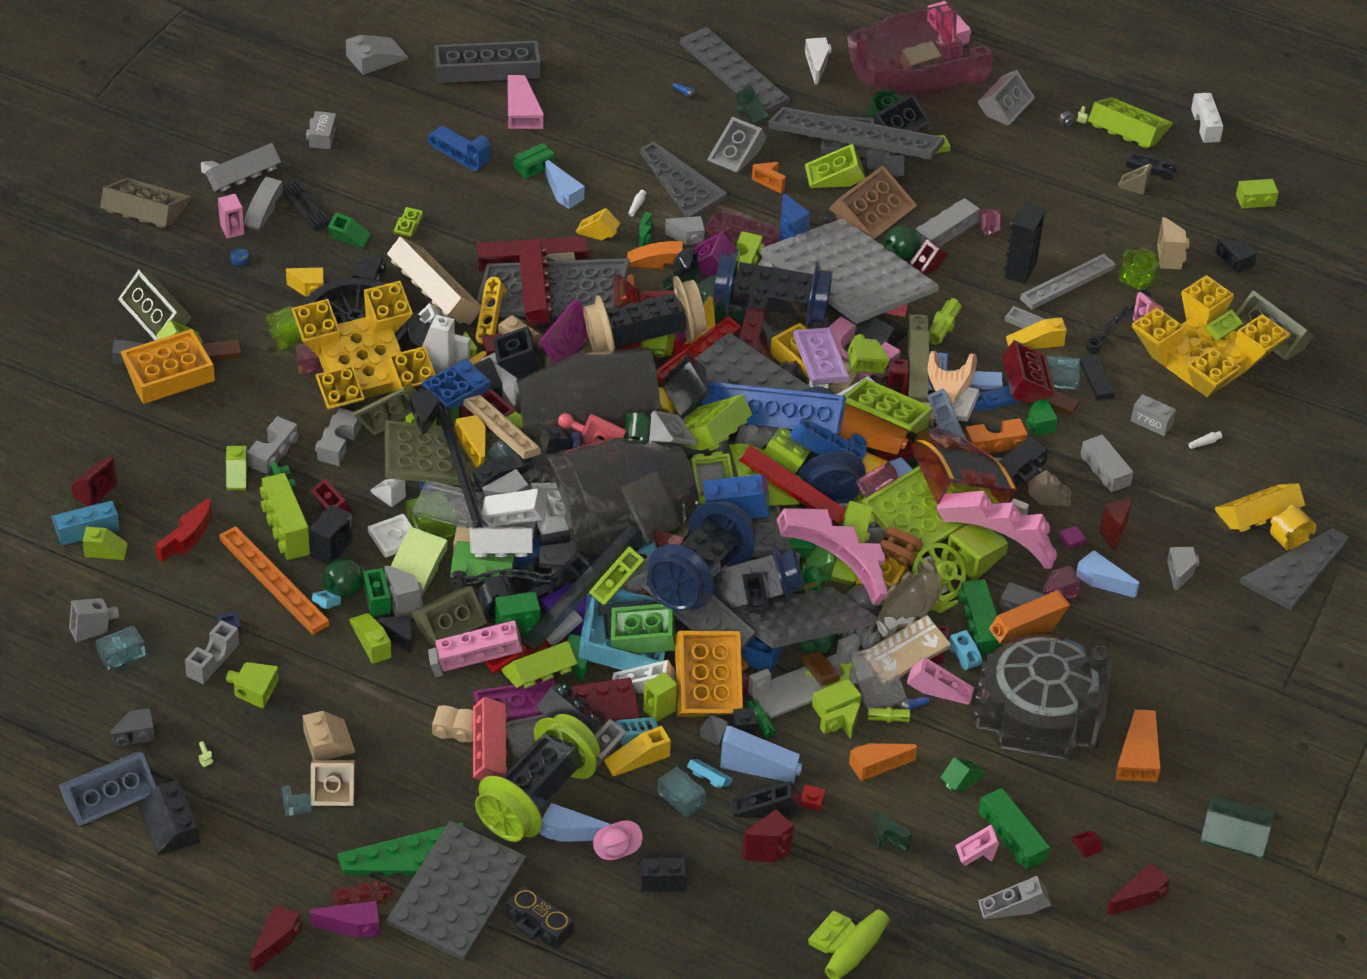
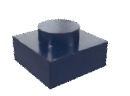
M237 612L216 616L217 623L222 620L238 628V632H241Z

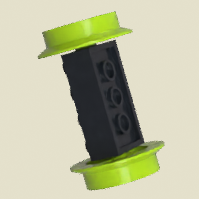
M558 714L554 718L539 720L534 727L536 742L503 777L487 776L480 782L479 796L475 801L476 811L482 822L494 834L511 842L520 841L523 837L536 836L542 829V818L539 810L570 777L586 779L595 773L597 767L596 758L600 753L599 744L591 730L577 718L567 714Z

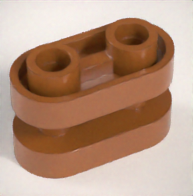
M888 527L884 533L888 541L881 540L879 543L885 558L897 560L900 565L905 567L913 565L916 555L912 552H920L923 542L911 534L894 527Z

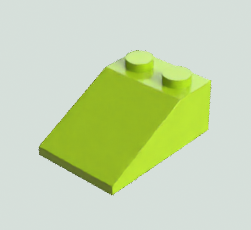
M853 144L805 164L810 188L850 187L866 178L861 157Z

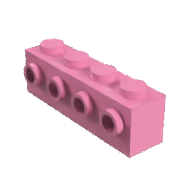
M515 620L436 640L438 660L443 672L523 652L520 632Z

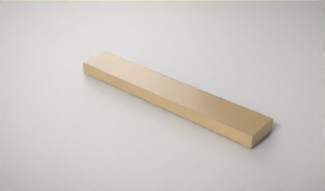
M481 395L464 399L463 405L474 415H478L480 420L523 459L541 454V448Z

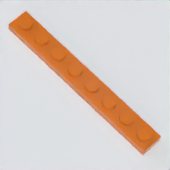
M236 526L219 535L220 541L312 635L329 626V620Z

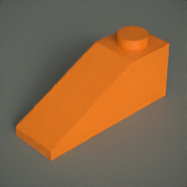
M868 743L863 746H857L850 751L849 764L859 779L864 781L915 761L918 747L916 744Z

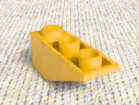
M662 726L645 731L604 759V763L612 776H617L670 757L671 740Z

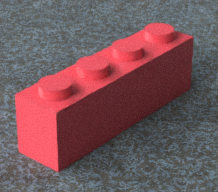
M483 697L473 706V778L483 780L487 776L503 777L507 773L506 704L487 697Z

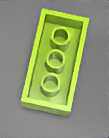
M285 473L262 478L260 494L263 500L261 501V507L263 512H267L266 517L269 526H273L274 539L279 540L278 547L280 553H284L287 560L310 555L308 526Z

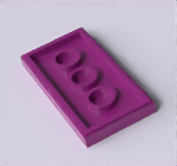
M575 299L569 304L539 340L557 372L563 371L589 339L584 320L583 306L579 299Z
M554 678L545 682L542 680L535 681L536 685L526 689L524 686L516 688L514 685L476 690L473 691V698L475 704L483 697L506 704V723L547 717L536 706L549 689L556 684Z

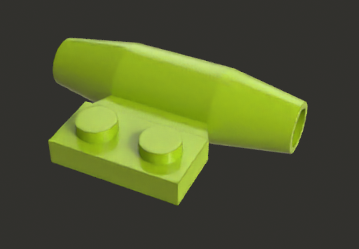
M833 910L808 939L810 946L824 953H834L825 968L826 975L830 979H841L854 969L878 942L889 922V917L885 912L875 910L855 926L850 918Z

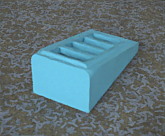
M654 717L615 721L616 724L626 731L620 742L621 745H626L641 733L648 731V725H651L653 729L658 727Z

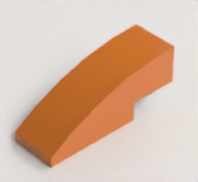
M683 241L658 242L629 251L627 258L630 260V267L663 269L664 263L673 264L675 256L682 251Z

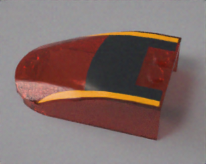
M928 428L917 433L912 443V450L936 503L940 504L950 483L990 489L992 495L999 503L1012 502L1018 491L1007 469L987 452L950 431Z

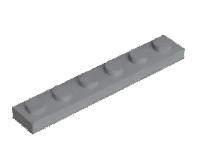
M1102 254L1022 293L1020 300L1032 310L1114 270L1116 264L1105 254Z

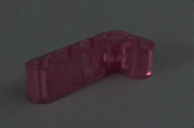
M716 211L706 224L705 240L723 232L728 238L738 241L741 232L744 231L763 236L762 244H765L766 247L778 242L779 230L777 227L725 211Z

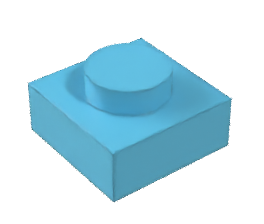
M324 590L313 593L312 601L319 604L321 608L330 609L333 606L340 605L341 597Z

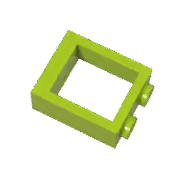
M722 451L711 453V456L696 454L687 462L695 508L705 504V495L701 496L696 466L721 463L723 477L732 478L734 476L729 453L723 454Z

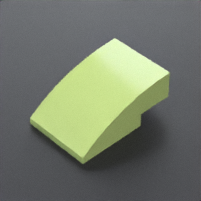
M410 527L391 567L414 575L417 583H421L424 594L438 570L439 562L447 551V540Z

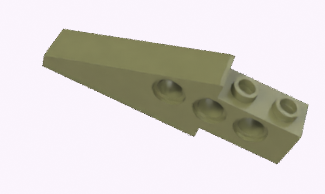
M921 314L909 315L907 332L908 397L921 403L928 402V316Z

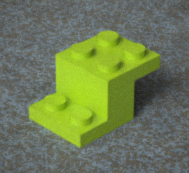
M779 427L762 453L776 462H781L788 471L795 474L811 450L794 442L790 436L791 431Z

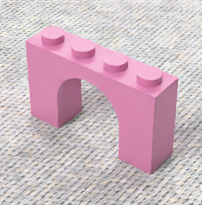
M840 317L828 328L832 332L843 362L849 363L848 354L843 347L854 339L856 325ZM887 342L881 345L889 359L900 358L899 349ZM889 362L884 374L859 372L858 380L868 376L878 383L888 374Z

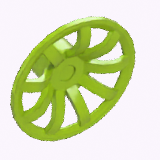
M932 543L925 546L916 555L912 566V572L916 569L913 576L920 574L918 573L919 563H925L926 560L922 556L929 550L930 557L935 562L934 564L940 575V595H942L943 586L946 585L949 592L955 591L956 597L958 590H961L962 582L966 579V568L960 554L951 546L943 543ZM934 548H944L941 559L935 554ZM949 551L957 558L956 560L947 561ZM957 564H960L961 575H957ZM953 579L960 581L956 590L951 585V580Z

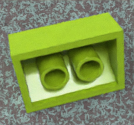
M566 641L515 660L501 670L516 688L524 686L526 689L536 685L535 681L539 679L545 682L554 678L553 674L560 672L563 675L571 672V667L576 665L577 661L569 642Z

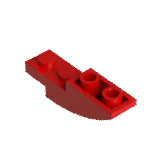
M209 498L199 503L187 514H184L179 519L180 527L155 545L156 557L159 561L164 562L176 552L183 556L199 541L206 531L212 516L211 500Z

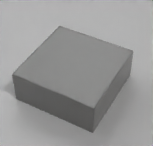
M428 649L430 666L435 678L443 676V669L438 660L437 649Z

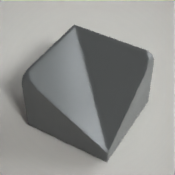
M710 714L701 727L700 738L719 746L729 723Z

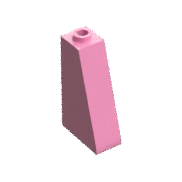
M508 75V129H543V112L526 76Z

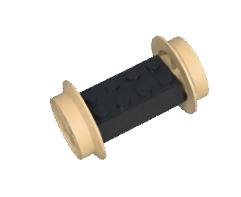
M675 276V294H665L663 297L649 298L643 302L629 303L626 306L612 307L608 310L605 309L599 295L596 296L595 304L583 307L586 330L595 357L608 356L612 362H615L616 347L685 331L688 340L693 342L696 333L704 332L707 329L703 302L696 282L694 280L682 282L678 276Z

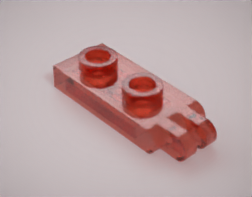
M379 881L333 889L331 890V897L334 906L376 901V904H380L385 899L392 897V891L390 890L389 883L380 884Z

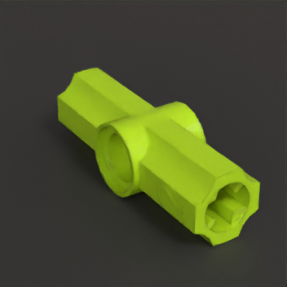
M953 298L947 300L942 310L937 311L935 314L933 325L929 329V341L931 344L937 345L941 343L947 332L952 331L956 317L962 307L958 300Z

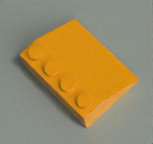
M192 329L121 351L135 390L143 404L215 381L214 365Z
M679 631L675 635L677 717H706L710 714L714 716L732 715L733 709L743 708L740 631Z

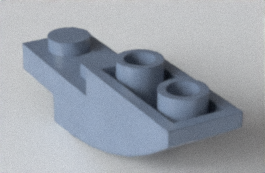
M943 388L928 395L929 403L933 407V414L949 449L972 452L945 389Z

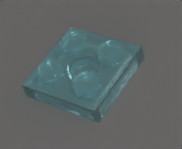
M1046 355L1054 387L1078 390L1080 359Z

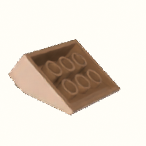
M882 165L837 199L829 209L837 219L847 220L866 235L875 239L917 205Z

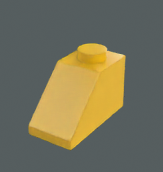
M605 208L582 220L576 233L604 240L608 237L612 238L617 233L620 222Z
M286 268L287 285L308 297L314 290L324 285L323 268Z

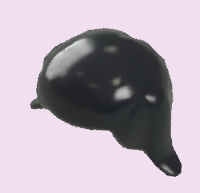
M687 248L679 252L673 260V267L680 277L693 275L695 278L700 277L698 272V252L693 248Z

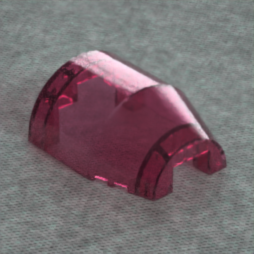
M951 3L887 16L884 18V22L879 24L874 22L872 27L868 29L863 27L847 35L851 63L862 84L902 93H913L914 95H922L984 81L989 76L992 68L993 52L987 45L970 48L969 57L963 56V42L956 35L957 10ZM933 41L941 54L940 63L924 65V69H913V66H908L907 69L903 68L899 61L902 50Z

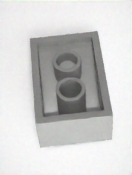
M358 35L346 40V56L362 75L408 59L404 51L390 37Z
M732 117L707 161L738 174L758 154L767 139L763 129Z

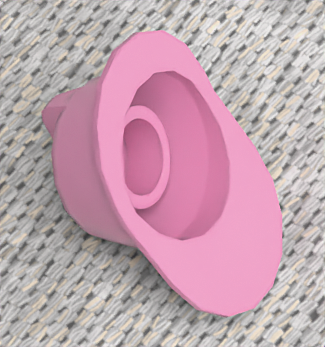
M629 820L605 826L595 834L593 840L594 850L598 856L606 860H616L630 855L641 846L643 840L642 831L636 823Z

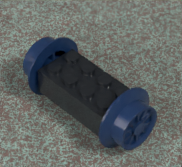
M773 546L774 555L721 569L713 577V595L730 610L748 605L742 574L763 572L767 580L768 598L785 594L787 600L791 601L793 591L804 589L803 576L794 549L781 552L776 546Z

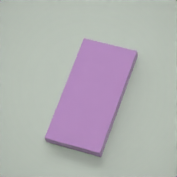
M830 328L794 330L793 337L812 385L849 382L848 372Z

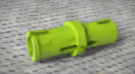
M887 706V708L868 707L869 721L879 720L886 721V723H891V721H910V709H891L890 706Z

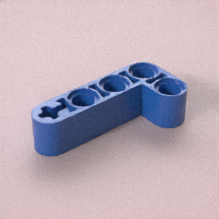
M440 126L428 135V141L431 146L473 171H478L490 162V142L483 135L470 142L445 126Z
M806 418L801 419L790 433L794 442L818 455L828 452H847L857 456L861 461L866 455L867 443L861 435L854 433L847 441Z

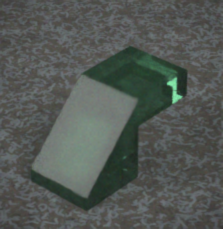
M695 268L685 277H680L676 272L672 271L660 280L661 291L674 290L675 276H678L682 282L694 280L697 287L704 284L702 273L698 268Z

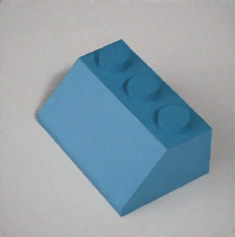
M106 501L51 515L61 546L82 541L86 526L107 528L111 532L120 531L118 514L113 501Z

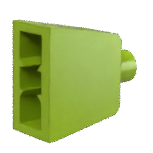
M858 334L852 339L847 352L851 372L884 374L890 360L877 340L865 339L862 334Z
M249 662L244 663L240 672L229 670L226 676V682L234 684L236 697L263 709L279 681L277 666Z

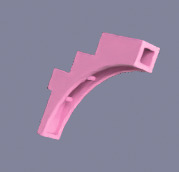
M985 491L941 494L937 511L944 522L975 524L1003 533L1027 548L1039 560L1044 569L1052 568L1057 553L1047 536L1050 526L1043 514L1020 515L1013 502L992 504Z
M783 509L777 518L781 537L801 539L828 550L840 558L858 576L867 590L873 605H880L888 594V589L884 583L883 572L880 568L885 561V554L882 552L880 544L858 543V536L852 526H832V519L829 517L827 509Z

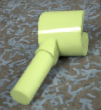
M1082 106L1077 118V122L1086 124L1088 114H1085V106Z
M201 741L199 745L203 754L199 755V761L203 767H206L213 763L212 753L207 750L205 743Z

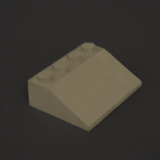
M127 177L103 187L100 208L106 209L108 213H120L125 218L134 217L139 219L140 222H151L157 227L166 228V226L175 222L191 201L192 196Z

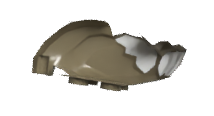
M927 559L924 564L920 565L919 569L922 573L913 576L916 569L912 573L908 571L901 578L902 582L898 586L894 584L887 591L888 594L883 599L885 603L877 617L878 630L883 638L889 637L896 630H902L914 623L917 616L924 617L936 604L940 596V575L936 565L931 560Z

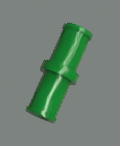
M753 699L755 704L749 701L746 707H754L757 726L763 732L764 737L770 739L768 735L770 734L773 738L777 731L769 720L770 716L767 712H764L757 699Z

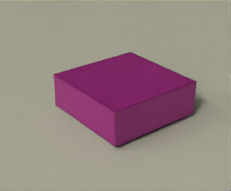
M1077 526L1059 531V537L1068 549L1086 543L1085 536Z

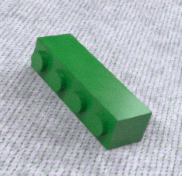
M986 580L963 581L961 590H958V600L963 604V615L968 619V631L972 632V639L981 655L1002 652L1004 643L1000 644L989 630L997 614Z
M1003 788L981 797L978 809L979 814L993 826L995 833L1002 839L1004 846L1011 850L1019 864H1022L1028 870L1048 860L1049 845Z

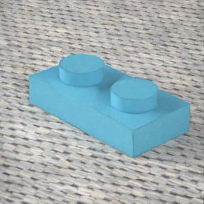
M691 759L687 766L693 770L692 774L699 778H708L711 780L710 784L718 788L730 786L733 778L699 759Z

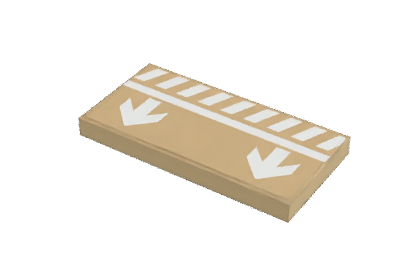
M926 615L862 652L860 656L884 687L910 672V669L923 657L930 660L949 649L951 644L929 616Z

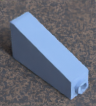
M726 727L722 741L720 768L794 783L796 775L800 776L802 763H799L800 754L734 727Z

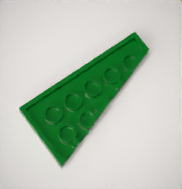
M446 826L337 853L343 875L384 873V876H392L393 873H404V876H415Z

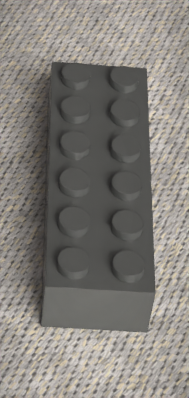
M538 41L435 45L437 83L508 80V75H525L527 79L540 78L541 62Z

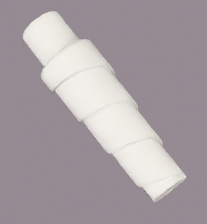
M640 190L637 193L628 212L629 216L633 217L636 211H638L645 200L646 191Z
M1220 431L1210 432L1190 442L1189 448L1194 449L1212 444L1222 438V433Z

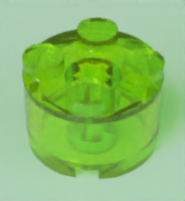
M1131 248L1125 251L1122 257L1119 280L1131 287H1135L1137 290H1142L1152 285L1156 279L1159 263L1156 254L1146 248H1139V250Z
M292 306L284 307L266 315L268 324L272 326V328H269L270 334L273 339L277 338L276 342L280 350L302 341L292 313Z

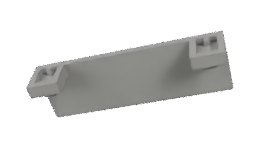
M856 633L838 640L837 654L826 658L839 673L840 677L844 674L840 670V663L847 664L854 661L855 666L850 671L849 679L853 685L874 677V672L858 653L860 638ZM804 666L772 680L768 669L749 675L748 692L753 699L759 701L764 712H767L770 719L812 703L813 693L826 687H821L813 677L805 675L807 668Z

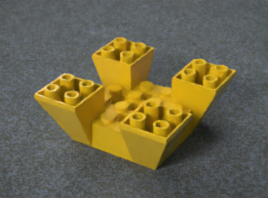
M1207 275L1184 289L1181 293L1186 315L1184 323L1180 324L1159 308H1155L1132 323V328L1151 357L1207 398L1255 366L1290 337L1289 332L1261 314L1238 331H1233L1216 342L1205 327L1226 313L1234 294Z
M401 281L365 289L366 317L337 324L328 299L292 308L303 343L319 357L324 373L316 374V379L328 410L363 401L373 396L394 392L409 384L413 387L420 386L423 381L436 375L425 346L401 352L395 333L413 314Z

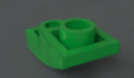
M646 211L640 222L639 247L649 245L653 238L651 234L654 224L652 213Z

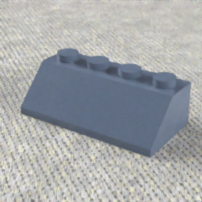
M135 752L58 785L66 806L79 826L144 799L156 788L142 752Z

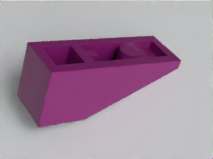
M376 901L310 909L311 926L356 938H370L380 935Z

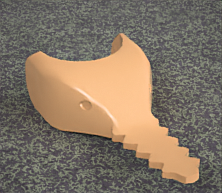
M931 351L928 362L929 379L935 391L945 389L951 405L956 402L955 399L970 387L975 377L976 354H970L966 364L959 370L948 372L939 368L937 351ZM935 420L937 426L934 429L941 436H943L937 421Z

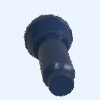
M576 431L570 435V440L573 443V449L579 451L583 435Z

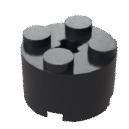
M489 577L484 580V584L478 590L477 599L484 616L488 621L495 623V597L516 595L519 592L512 578Z

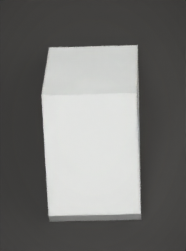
M386 479L372 488L371 492L390 507H393L406 497L405 480Z

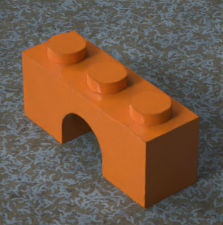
M1018 418L1002 421L1000 433L989 432L984 424L968 426L965 429V436L972 452L983 455L986 453L981 451L994 453L1015 449L1027 439V432L1021 419Z

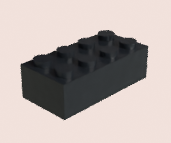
M1025 202L1022 209H1018L1016 220L1013 219L1010 225L1012 233L1009 235L1008 243H1010V246L1006 251L1008 260H1006L1004 265L1006 279L1026 284L1038 261L1046 208Z

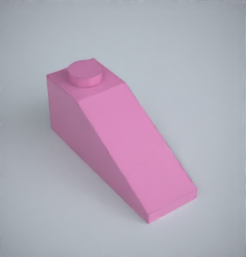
M923 657L910 669L907 684L923 694L967 705L971 702L974 687L926 657Z

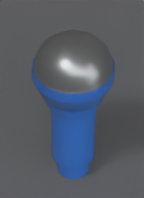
M679 83L673 84V87L684 93L688 99L696 96V90L693 87H685Z
M929 697L913 700L905 698L900 702V708L910 709L911 712L915 707L930 703Z

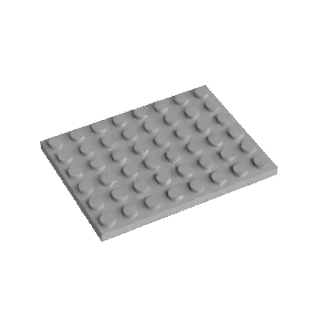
M842 218L761 248L760 255L780 269L814 275L816 262L818 261L821 270L832 271L828 304L856 324L938 292L939 285L932 279L922 274L893 252L886 250L883 245Z

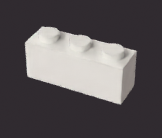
M539 489L485 496L482 514L489 527L543 520L547 500Z

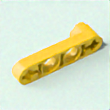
M497 277L489 278L484 287L476 332V340L481 346L482 336L496 334L502 297L507 293L506 287ZM494 299V306L487 307V303ZM491 316L492 322L484 324V320Z

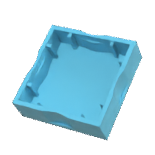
M621 589L606 605L652 602L657 600L648 595L635 594ZM588 593L578 658L587 659V661L620 670L664 661L665 651L633 654L613 648L611 638L605 639L603 616H598V607L603 606V604Z

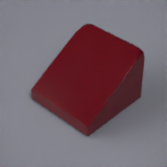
M1089 830L1071 838L1084 857H1089L1102 851L1100 836Z

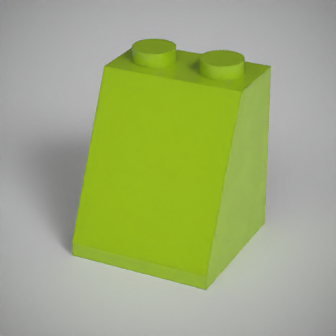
M969 524L949 535L948 545L960 554L964 561L966 575L972 580H977L1007 553L1008 542L1003 536L998 535L990 528L975 524ZM950 551L948 552L947 559L949 561L957 559Z

